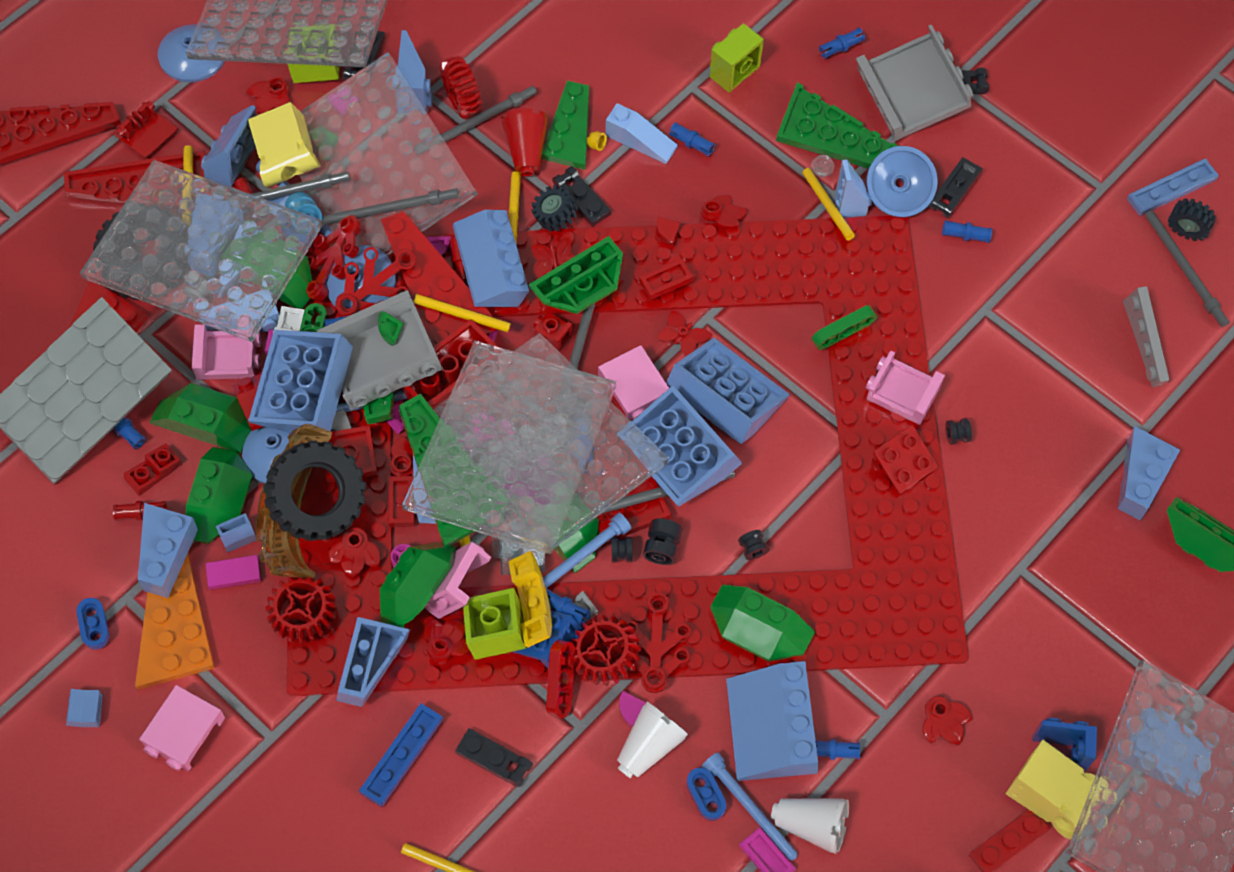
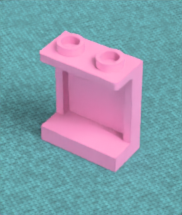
M205 324L195 325L192 370L196 380L242 379L255 376L256 369H260V356L257 354V347H261V334L256 332L255 325L249 324V331L208 332Z
M641 345L598 367L600 382L602 385L607 384L625 412L629 423L669 389Z
M890 351L887 358L882 356L876 368L879 370L877 376L872 375L866 385V389L869 390L867 400L920 425L941 388L945 375L936 371L934 376L931 377L894 359L895 352Z
M471 542L454 553L452 568L424 607L438 619L465 606L470 597L458 587L465 574L489 562L491 557L484 552L481 546Z
M176 685L140 737V741L145 746L143 750L154 758L160 755L167 759L166 764L177 771L183 768L189 772L192 768L190 761L214 725L220 727L225 717L220 709Z

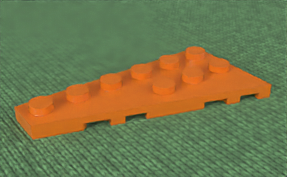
M188 554L168 598L147 592L135 683L136 690L215 669Z

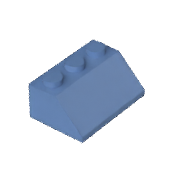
M251 105L233 115L227 125H223L220 136L217 140L213 141L210 152L202 159L201 168L204 169L205 180L230 187L233 185L256 147L248 119L257 116L256 106Z

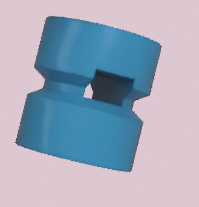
M296 192L287 198L285 212L293 227L302 233L315 231L322 222V213L314 199L305 192Z

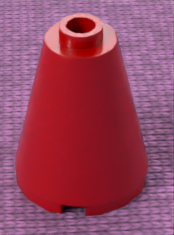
M530 108L511 110L507 112V117H501L503 130L515 171L519 172L523 177H530L539 170L548 117L541 110H539V114L532 113Z

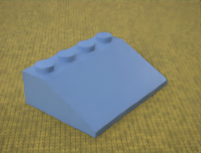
M274 330L249 422L298 435L303 433H330L353 346L342 334Z
M715 338L674 364L666 381L667 386L670 388L673 385L696 411L740 444L753 436L790 395Z
M673 385L617 434L619 439L678 507L723 481L742 464Z
M805 661L777 664L726 679L737 781L818 774V757Z

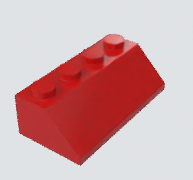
M470 319L433 347L443 369L401 389L408 400L421 394L434 412L440 415L504 366L503 351Z

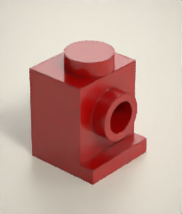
M549 312L544 317L538 316L533 324L534 339L557 353L560 352L572 336V323H566Z

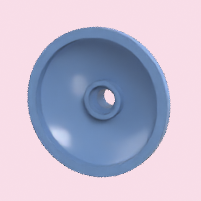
M200 24L184 25L172 30L163 38L158 48V60L162 70L169 77L181 82H199L208 79L221 69L227 55L226 45L222 36L211 27Z
M896 146L880 153L871 163L866 179L867 191L874 205L882 212L894 217H909L924 210L933 200L938 182L937 173L931 160L920 150L908 146ZM897 179H900L903 182V186L901 188L897 187L895 184V181Z
M358 245L359 252L354 258L344 255L345 265L348 262H355L359 266V276L355 280L354 292L363 285L365 267L363 254L367 247L372 246ZM377 249L379 255L377 260H375L373 277L392 263L390 258L379 249ZM368 250L366 255L368 258L373 259L376 253L373 250ZM354 265L347 267L350 274L356 272ZM330 271L325 285L329 289L328 297L335 306L336 298L344 292L346 277L339 280ZM396 273L380 286L395 287ZM368 294L361 301L378 303L380 300H386L391 297ZM349 299L344 300V307L350 308L352 301Z
M265 426L251 431L243 446L242 459L252 473L253 478L260 483L266 484V475L275 460L285 451L289 450L301 435ZM305 468V469L302 471L301 475H302L308 468Z

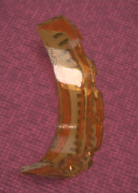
M304 424L294 429L287 437L289 443L281 454L275 456L270 468L279 456L293 446L315 440L321 443L324 441L328 442L331 439L332 432L311 424ZM313 467L301 470L293 479L291 496L299 509L305 486ZM263 484L256 518V541L261 542V551L259 553L261 562L266 563L271 570L270 573L275 576L314 578L315 572L306 565L302 557L299 539L292 537L287 531L283 532L279 528V524L269 516L271 513L269 508L265 506L266 494L263 493Z

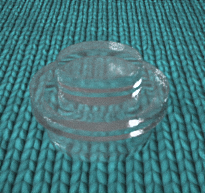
M819 155L813 159L811 170L818 177H828L834 171V163L829 156Z

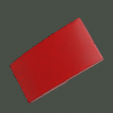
M165 443L146 454L145 461L124 472V479L138 495H141L171 473L181 463V460Z

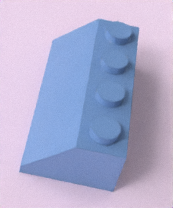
M482 210L455 222L452 226L474 307H518L528 294L529 289L507 211Z

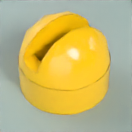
M598 131L589 134L590 137L587 138L588 146L593 150L602 151L607 142L606 134Z

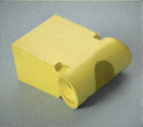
M291 102L248 119L257 153L261 160V180L266 188L282 183L295 175L304 174L321 167L318 159L312 152L313 148L304 115Z
M1042 740L1005 794L1045 821L1052 822L1054 828L1063 837L1073 840L1077 837L1087 820L1088 809L1098 803L1107 785L1102 778L1090 773H1084L1083 768Z

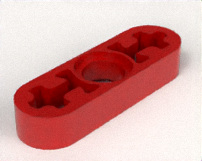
M556 640L550 649L546 698L547 713L558 718L567 717L571 711L575 667L573 657L576 653L574 644L563 640ZM563 673V679L559 685V677Z

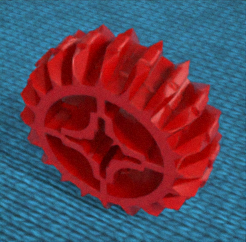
M461 56L445 59V61L440 63L439 70L450 103L462 119L477 115V113L482 111L483 104L472 70H470L469 65Z
M311 574L310 576L312 577H308L306 580L304 577H298V580L288 577L289 582L286 584L280 580L279 585L281 588L272 587L271 591L274 596L267 597V602L270 605L265 607V611L269 614L267 621L269 624H272V631H279L278 635L282 639L288 636V640L291 643L294 642L296 637H298L301 644L304 643L305 637H309V640L313 642L314 634L316 633L323 637L322 628L330 629L331 624L329 621H333L336 618L335 613H333L337 610V605L334 603L336 598L333 593H330V586H323L324 582L321 578L315 581L314 576ZM307 592L308 594L298 595L297 593ZM289 599L290 606L285 610L286 613L281 615L282 606ZM322 601L321 610L317 617L314 618L312 613L317 608V604ZM296 603L299 605V607L301 606L303 609H305L307 614L303 610L299 608L297 609ZM297 622H305V623H306V624H303V625H294V624L297 623Z
M602 615L599 622L596 618L592 617L591 621L593 624L588 626L587 623L583 622L584 630H576L575 632L578 639H571V643L574 644L576 650L573 657L575 670L578 675L583 674L585 681L588 682L592 679L594 685H598L602 680L603 684L608 686L610 679H613L614 683L618 684L619 676L622 675L624 678H628L626 673L628 669L635 671V666L632 662H638L640 659L638 654H636L641 651L640 645L637 644L639 637L637 634H634L635 630L632 626H627V622L623 619L618 622L617 617L614 615L609 621L606 615ZM604 634H616L620 638H606ZM595 639L594 644L588 647L590 643ZM603 642L605 646L608 647V651L606 652L608 658H606L602 651L604 649ZM622 653L621 657L615 662L616 657ZM594 662L596 664L602 662L605 663L607 667H595L590 665L589 663Z

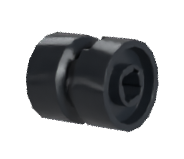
M653 519L648 531L650 539L646 540L643 557L659 565L674 564L678 551L676 545L680 543L683 531L682 526L668 519Z

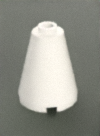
M646 702L617 759L620 763L618 769L629 778L633 774L639 777L684 741L688 734L656 707Z
M843 798L780 799L779 803H774L771 819L775 820L776 826L830 853L837 854L840 851L846 832L844 824L845 818H848L849 800Z

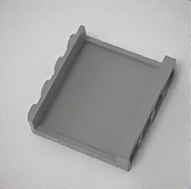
M932 24L928 26L929 34L868 61L865 55L856 58L858 71L895 141L971 107L972 90L969 84L965 85L963 83V74L959 66L955 67L952 63L954 60L951 51L944 48L942 35L939 31L935 32Z
M408 290L317 330L318 333L342 334L353 346L342 387L343 397L351 410L362 407L379 397H385L395 390L409 386L413 382L431 376L443 369ZM382 311L404 323L396 343L392 346L382 338L378 329V316Z

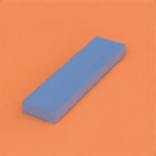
M1205 158L1129 194L1127 200L1138 215L1142 216L1151 210H1155L1216 181L1219 175Z

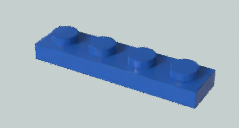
M420 703L361 786L359 793L382 808L442 723L443 716Z

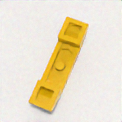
M532 551L508 561L512 582L518 588L524 623H521L524 645L527 648L550 638L552 632L549 599L542 574Z

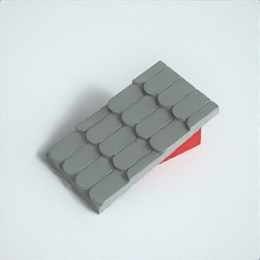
M101 297L0 394V430L55 485L158 386L172 370Z

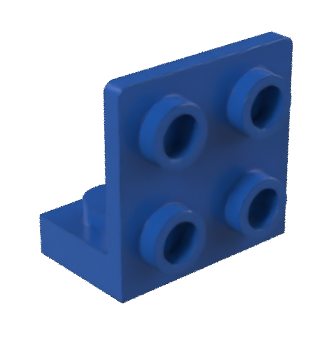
M551 610V637L533 646L526 647V649L513 651V653L540 660L549 669V656L552 644L556 640L571 642V639H578L575 634L576 630L583 631L584 629L571 615Z
M1047 718L1041 721L1032 735V741L1041 742L1044 740L1047 743L1074 746L1070 750V760L1083 768L1084 773L1096 759L1097 727L1089 726L1087 722L1075 721L1073 723H1064L1058 718Z

